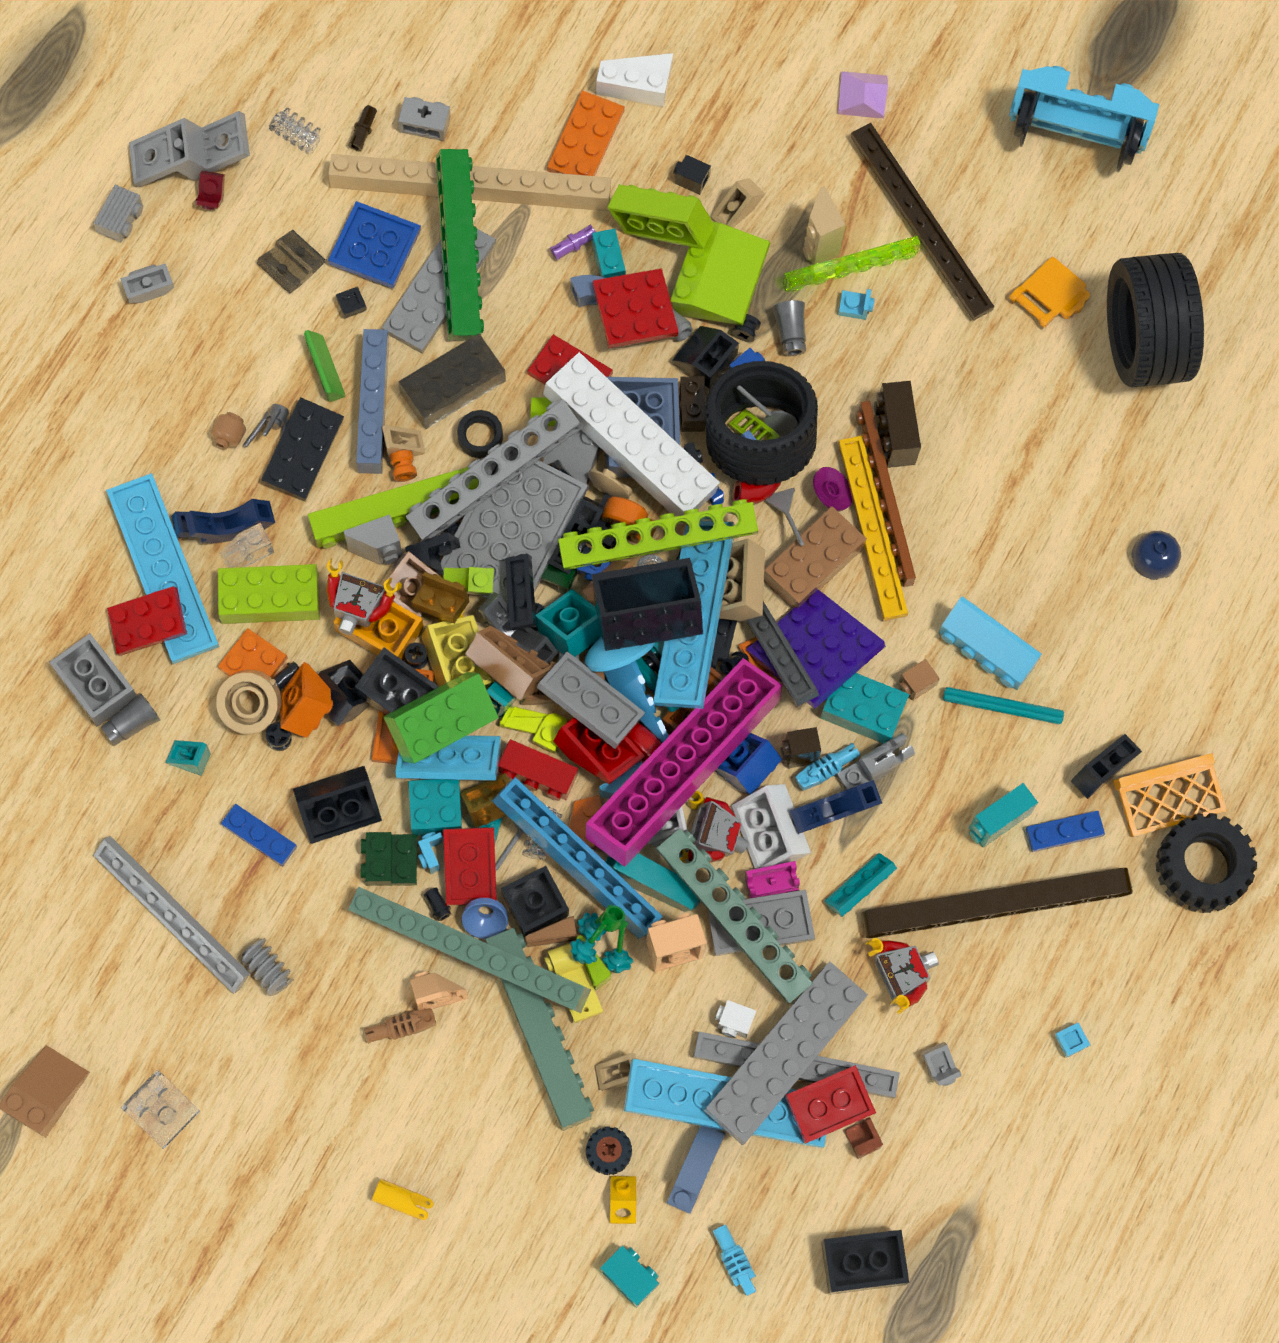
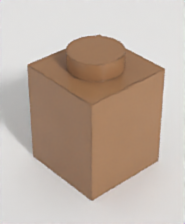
M924 659L901 674L899 687L901 691L908 693L912 700H915L937 686L940 678L928 661Z

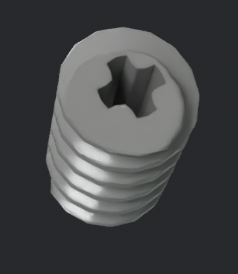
M263 938L244 951L242 962L244 965L250 964L248 970L251 973L256 972L254 975L255 979L262 980L260 983L261 987L268 988L266 993L269 996H274L291 984L294 978L287 979L291 972L289 969L281 971L285 964L284 962L275 964L278 954L268 955L272 947L263 948L262 946L266 942V939Z

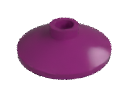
M822 467L815 472L813 487L819 500L826 507L830 508L833 506L837 511L847 509L852 503V496L848 480L845 476L831 467Z

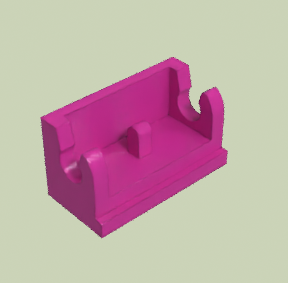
M792 861L746 871L745 881L749 898L799 891L800 880L796 874V862Z

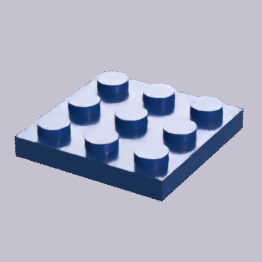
M356 201L328 259V263L334 267L394 289L421 231V225Z

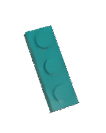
M878 853L824 902L828 908L843 917L881 882L887 879L897 867L893 861Z

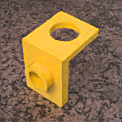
M611 1176L610 1223L636 1224V1176ZM625 1208L631 1213L627 1217H620L616 1214V1211Z

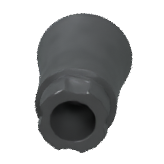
M790 300L774 305L772 309L778 326L783 354L787 356L804 354L806 352L805 303L803 301Z
M140 692L127 706L112 716L110 721L101 727L110 741L117 745L122 740H127L137 732L161 720Z

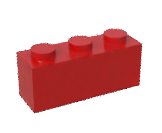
M511 739L498 764V772L501 775L506 773L510 781L516 777L524 783L523 785L533 791L540 789L547 792L546 795L549 798L560 801V799L567 800L578 776L577 767Z

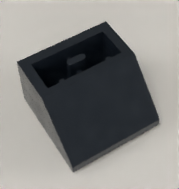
M700 326L675 355L672 363L690 376H704L705 386L710 389L715 380L719 378L738 355L739 342L720 329Z

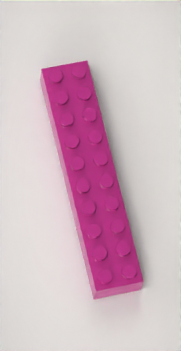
M743 658L705 698L703 709L695 708L586 823V839L625 867L780 702L782 684Z

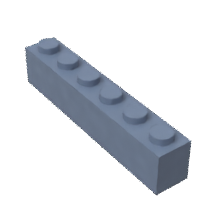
M364 329L356 460L358 473L382 474L384 435L382 427L385 426L389 354L388 330Z

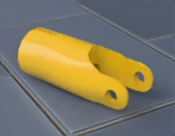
M380 1179L372 1201L421 1220L428 1218V1212L415 1205L428 1209L434 1206V1202L430 1198L383 1179Z

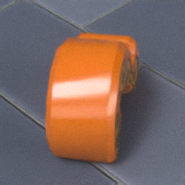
M616 496L608 498L601 515L602 521L612 524L625 522L626 526L636 524L635 521L638 519L648 518V513L644 507L629 499ZM656 528L652 530L651 537H653ZM632 532L629 534L632 541L637 544L640 542L641 537L638 533Z

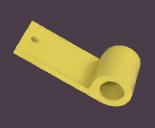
M570 943L547 951L548 957H545L544 960L549 971H554L557 975L591 989L581 1013L569 1008L574 1023L603 1013V1009L585 964H580L579 961L573 959L572 947Z

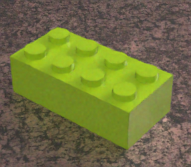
M619 184L607 207L624 234L704 249L715 227L700 199L692 195L687 197L674 192L665 193L653 188L643 189L635 185L626 186Z
M317 564L218 568V609L221 623L320 620L319 572Z

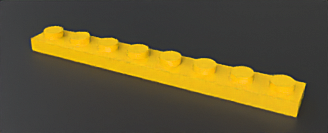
M863 436L841 439L838 445L860 531L867 538L865 550L883 621L906 617L908 610Z

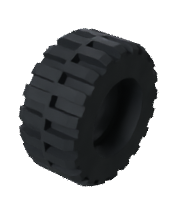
M1202 813L1194 814L1192 818L1186 817L1181 820L1162 840L1161 847L1156 855L1159 859L1156 863V871L1161 873L1158 880L1160 885L1165 884L1168 889L1165 893L1169 897L1174 895L1177 898L1175 903L1181 907L1187 904L1189 905L1188 910L1196 912L1198 909H1202L1203 913H1211L1214 909L1220 911L1235 903L1253 883L1255 878L1253 872L1257 869V861L1253 860L1257 855L1255 847L1250 848L1251 838L1248 834L1243 836L1240 832L1243 828L1238 823L1235 826L1231 825L1230 818L1223 816L1220 820L1217 819V814L1209 813L1206 817ZM1198 842L1207 843L1216 847L1223 854L1227 862V876L1223 881L1217 884L1204 883L1196 879L1189 872L1184 856L1186 849L1191 844Z

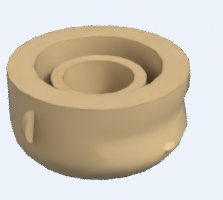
M243 670L230 676L223 682L216 697V707L220 720L233 731L242 734L257 733L269 727L281 709V694L276 680L257 670ZM250 690L258 695L260 706L257 711L250 712L242 707L239 701L242 691Z

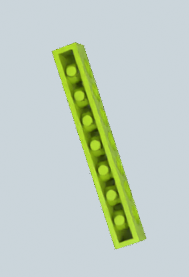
M747 499L732 502L733 506L724 508L723 504L709 506L708 511L699 512L698 509H690L684 511V515L676 517L674 513L661 515L660 520L650 521V518L636 520V524L626 526L625 522L611 525L612 529L608 530L595 527L587 529V534L578 535L577 532L565 533L563 538L558 539L564 570L758 534L753 502L747 503ZM728 514H733L737 517L738 522L734 526H727L723 521L724 517ZM710 519L714 526L711 530L704 531L699 526L700 521ZM680 523H684L689 527V532L683 536L678 535L675 532V527ZM655 528L663 529L665 532L664 538L661 540L653 539L651 537L652 530ZM632 532L638 533L641 537L640 542L636 545H631L626 540L627 536ZM605 538H614L617 542L616 546L613 549L604 548L602 543ZM582 542L591 543L592 550L588 554L579 552L578 547Z

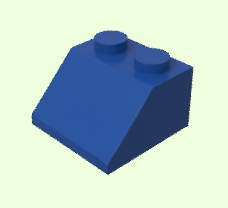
M750 733L715 771L736 789L751 795L759 788L767 776L775 770L782 758L768 740Z

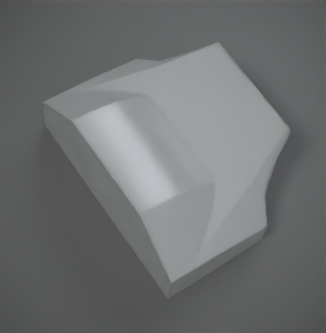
M166 263L159 266L153 264L129 273V276L120 278L129 303H143L164 296L174 288Z

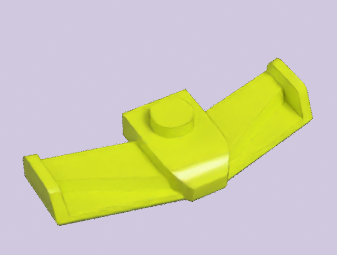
M510 706L500 722V727L535 734L532 743L555 754L558 746L553 740L560 728L567 723V719L556 713L545 714Z

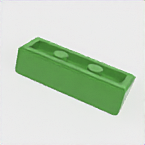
M306 330L304 333L305 341L327 400L333 402L344 398L345 392L323 335Z

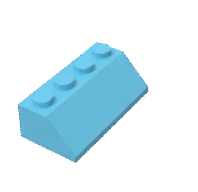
M963 596L958 600L939 630L941 638L946 643L954 644L960 648L961 653L965 657L975 659L981 664L980 666L983 670L990 674L994 673L1001 678L1000 681L1008 688L1013 687L1016 690L1020 688L1033 671L1042 655Z

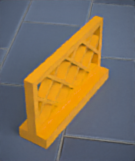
M1213 753L1113 780L1115 790L1119 792L1131 837L1177 825L1186 817L1192 818L1194 814L1198 813L1199 809L1205 811L1202 813L1204 817L1209 813L1218 814L1227 811L1213 763H1215ZM1208 770L1210 777L1207 788L1195 781L1199 772ZM1191 774H1194L1193 777H1192V779H1190V778L1187 777V776H1188V775H1191ZM1177 778H1182L1189 782L1184 794L1172 788ZM1171 780L1170 783H1169V785H1166L1165 783H1163V782H1166V781ZM1155 784L1166 789L1160 800L1148 794ZM1192 785L1204 791L1199 803L1187 797ZM1147 787L1145 792L1142 791L1140 788ZM1134 790L1143 795L1137 807L1128 802L1126 792ZM1169 791L1181 797L1175 809L1163 803ZM1207 794L1216 798L1219 808L1210 810L1202 805ZM1146 798L1158 804L1152 816L1140 809ZM1184 800L1196 806L1192 816H1186L1179 812ZM1161 806L1173 813L1170 820L1166 823L1155 818ZM1138 813L1150 819L1146 827L1140 830H1136L1134 823ZM1176 815L1181 817V819L1174 820ZM1153 821H1154L1155 823L1159 824V825L1151 826L1152 823H1153Z

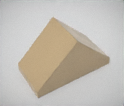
M388 425L382 427L388 459L392 453L401 450H410L413 456L425 453L421 431Z
M635 1053L595 1065L600 1091L627 1086L631 1060L636 1059Z

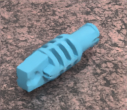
M850 743L835 754L833 752L826 754L795 776L796 783L802 791L823 783L843 769L842 766L860 757L858 749H853L855 745Z
M727 1225L713 1230L723 1252L721 1253V1259L735 1287L741 1284L746 1296L755 1293L756 1289L751 1279L756 1277L742 1246L736 1245Z

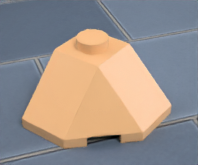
M424 971L414 975L415 979L410 980L419 1011L424 1009L433 1010L468 999V993L465 988L435 972L429 974V971Z

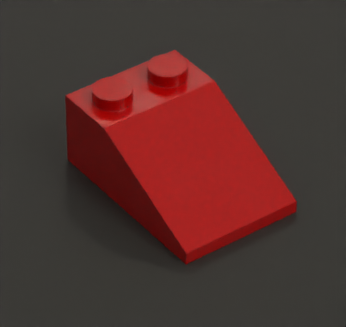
M575 717L560 728L553 740L571 761L608 784H611L645 758V755L627 736L614 749Z

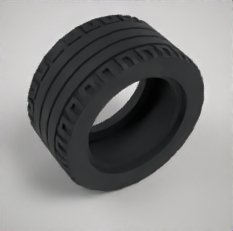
M1182 253L1136 256L1117 260L1112 266L1108 280L1107 323L1112 357L1121 381L1131 388L1191 381L1196 377L1202 362L1204 317L1199 284L1190 260Z

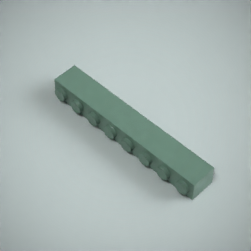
M514 928L486 939L487 944L534 964L531 956H525L523 948L526 947V943L522 934H516ZM500 978L562 1131L591 1120L590 1112H593L594 1108L590 1098H584L581 1088L584 1087L580 1074H574L571 1065L575 1063L570 1050H564L561 1041L565 1040L560 1026L555 1027L551 1018L555 1017L550 1002L545 1004L542 996Z

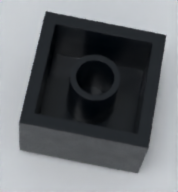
M547 866L501 888V895L524 939L525 936L569 916V908Z

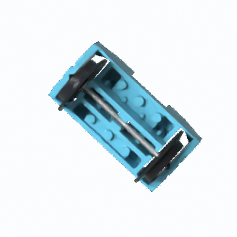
M1046 66L1034 70L1023 69L1009 113L1011 121H1015L1018 113L1014 135L1020 137V147H1023L1032 118L1030 126L1121 148L1116 171L1118 173L1124 164H1132L1135 153L1141 154L1142 151H1145L1156 120L1159 104L1153 103L1139 89H1135L1130 84H1116L1110 99L1106 100L1104 96H1090L1078 89L1067 90L1070 72L1066 71L1063 67Z

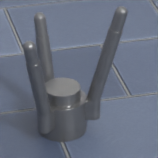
M272 404L269 412L266 411L263 419L250 434L243 446L248 447L266 423L267 426L263 436H267L271 428L279 429L282 427L281 439L289 422L287 419L289 410L282 405Z

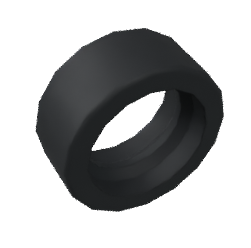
M484 410L472 411L466 414L459 422L457 430L459 445L469 456L479 459L485 458L489 455L488 451L498 444L501 446L503 441L502 423L491 412ZM479 422L489 424L494 429V439L485 446L472 445L466 437L469 426Z

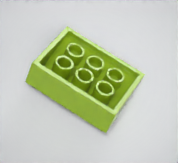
M713 222L715 227L704 249L689 246L670 301L675 311L682 316L743 325L771 243L768 240L728 225Z

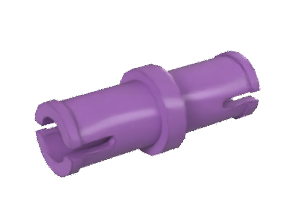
M590 224L575 234L570 233L565 240L551 246L550 250L555 259L559 260L574 250H580L582 245L592 240V233L596 231Z

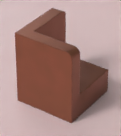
M870 1117L845 1131L858 1159L883 1146Z

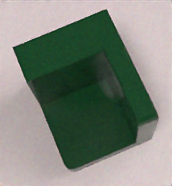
M549 564L541 579L557 585L558 593L564 595L570 591L577 576V568L572 569L570 574Z

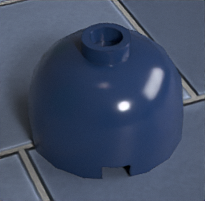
M1161 530L1150 531L1142 535L1135 543L1131 553L1135 563L1134 567L1143 577L1151 580L1171 576L1178 568L1181 560V547L1177 539L1170 533Z

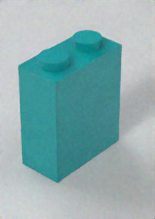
M1022 783L977 814L969 826V834L975 843H980L984 848L1030 816L1039 802L1026 785Z

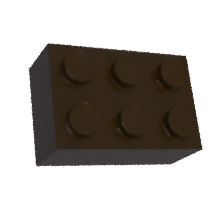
M911 380L882 383L880 392H877L876 395L877 401L874 402V412L880 418L877 430L879 437L883 438L884 445L882 449L887 468L916 465L921 443Z

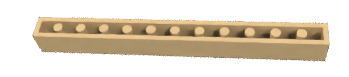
M331 154L329 167L331 188L438 197L436 163ZM473 166L472 171H470V180L474 181V193L471 194L472 200L609 211L607 208L611 192V178L480 166Z

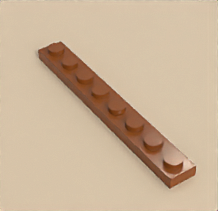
M870 401L861 402L859 411L856 412V419L858 425H862L864 433L861 436H863L865 447H868L869 455L867 456L870 467L874 470L875 477L873 479L876 491H879L881 497L879 502L882 513H885L887 533L891 536L892 543L890 545L893 556L897 559V572L904 587L913 586L916 576Z

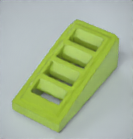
M746 408L728 425L739 436L747 432L745 430L753 424L755 427L750 431L752 435L758 430L761 431L756 437L757 440H761L764 436L768 438L767 440L780 437L772 428ZM746 417L749 421L740 427L738 424Z
M581 935L576 938L580 939L583 942L586 941L585 938ZM596 954L597 961L591 964L585 963V967L595 990H598L611 980V972Z

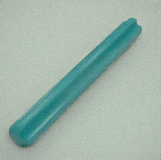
M946 687L943 694L944 701L1056 724H1061L1064 719L1063 710L951 687Z

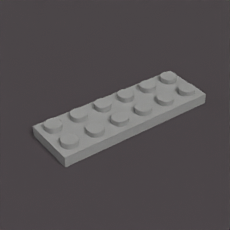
M477 229V240L475 241V249L479 251V262L476 264L477 271L496 244L495 238ZM441 240L382 327V330H388L389 336L422 354L446 319Z

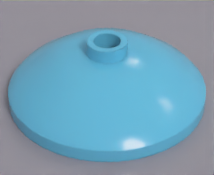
M601 636L587 652L585 664L591 671L595 672L617 669L644 656L655 643L605 651Z

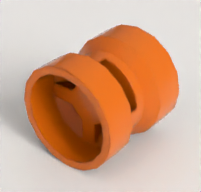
M401 450L389 456L390 463L394 466L392 473L395 481H409L417 476L416 467L412 464L414 461L412 451Z

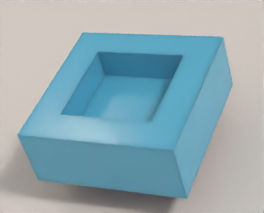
M1079 1022L1055 1034L1066 1058L1090 1046Z

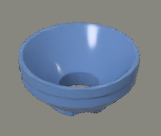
M479 898L471 901L464 908L462 924L470 935L487 939L505 931L508 925V914L500 902L490 898ZM488 906L493 909V912L483 914L479 911V908Z

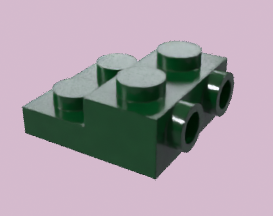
M366 832V839H361V854H366V863H361V878H365L366 885H417V834Z

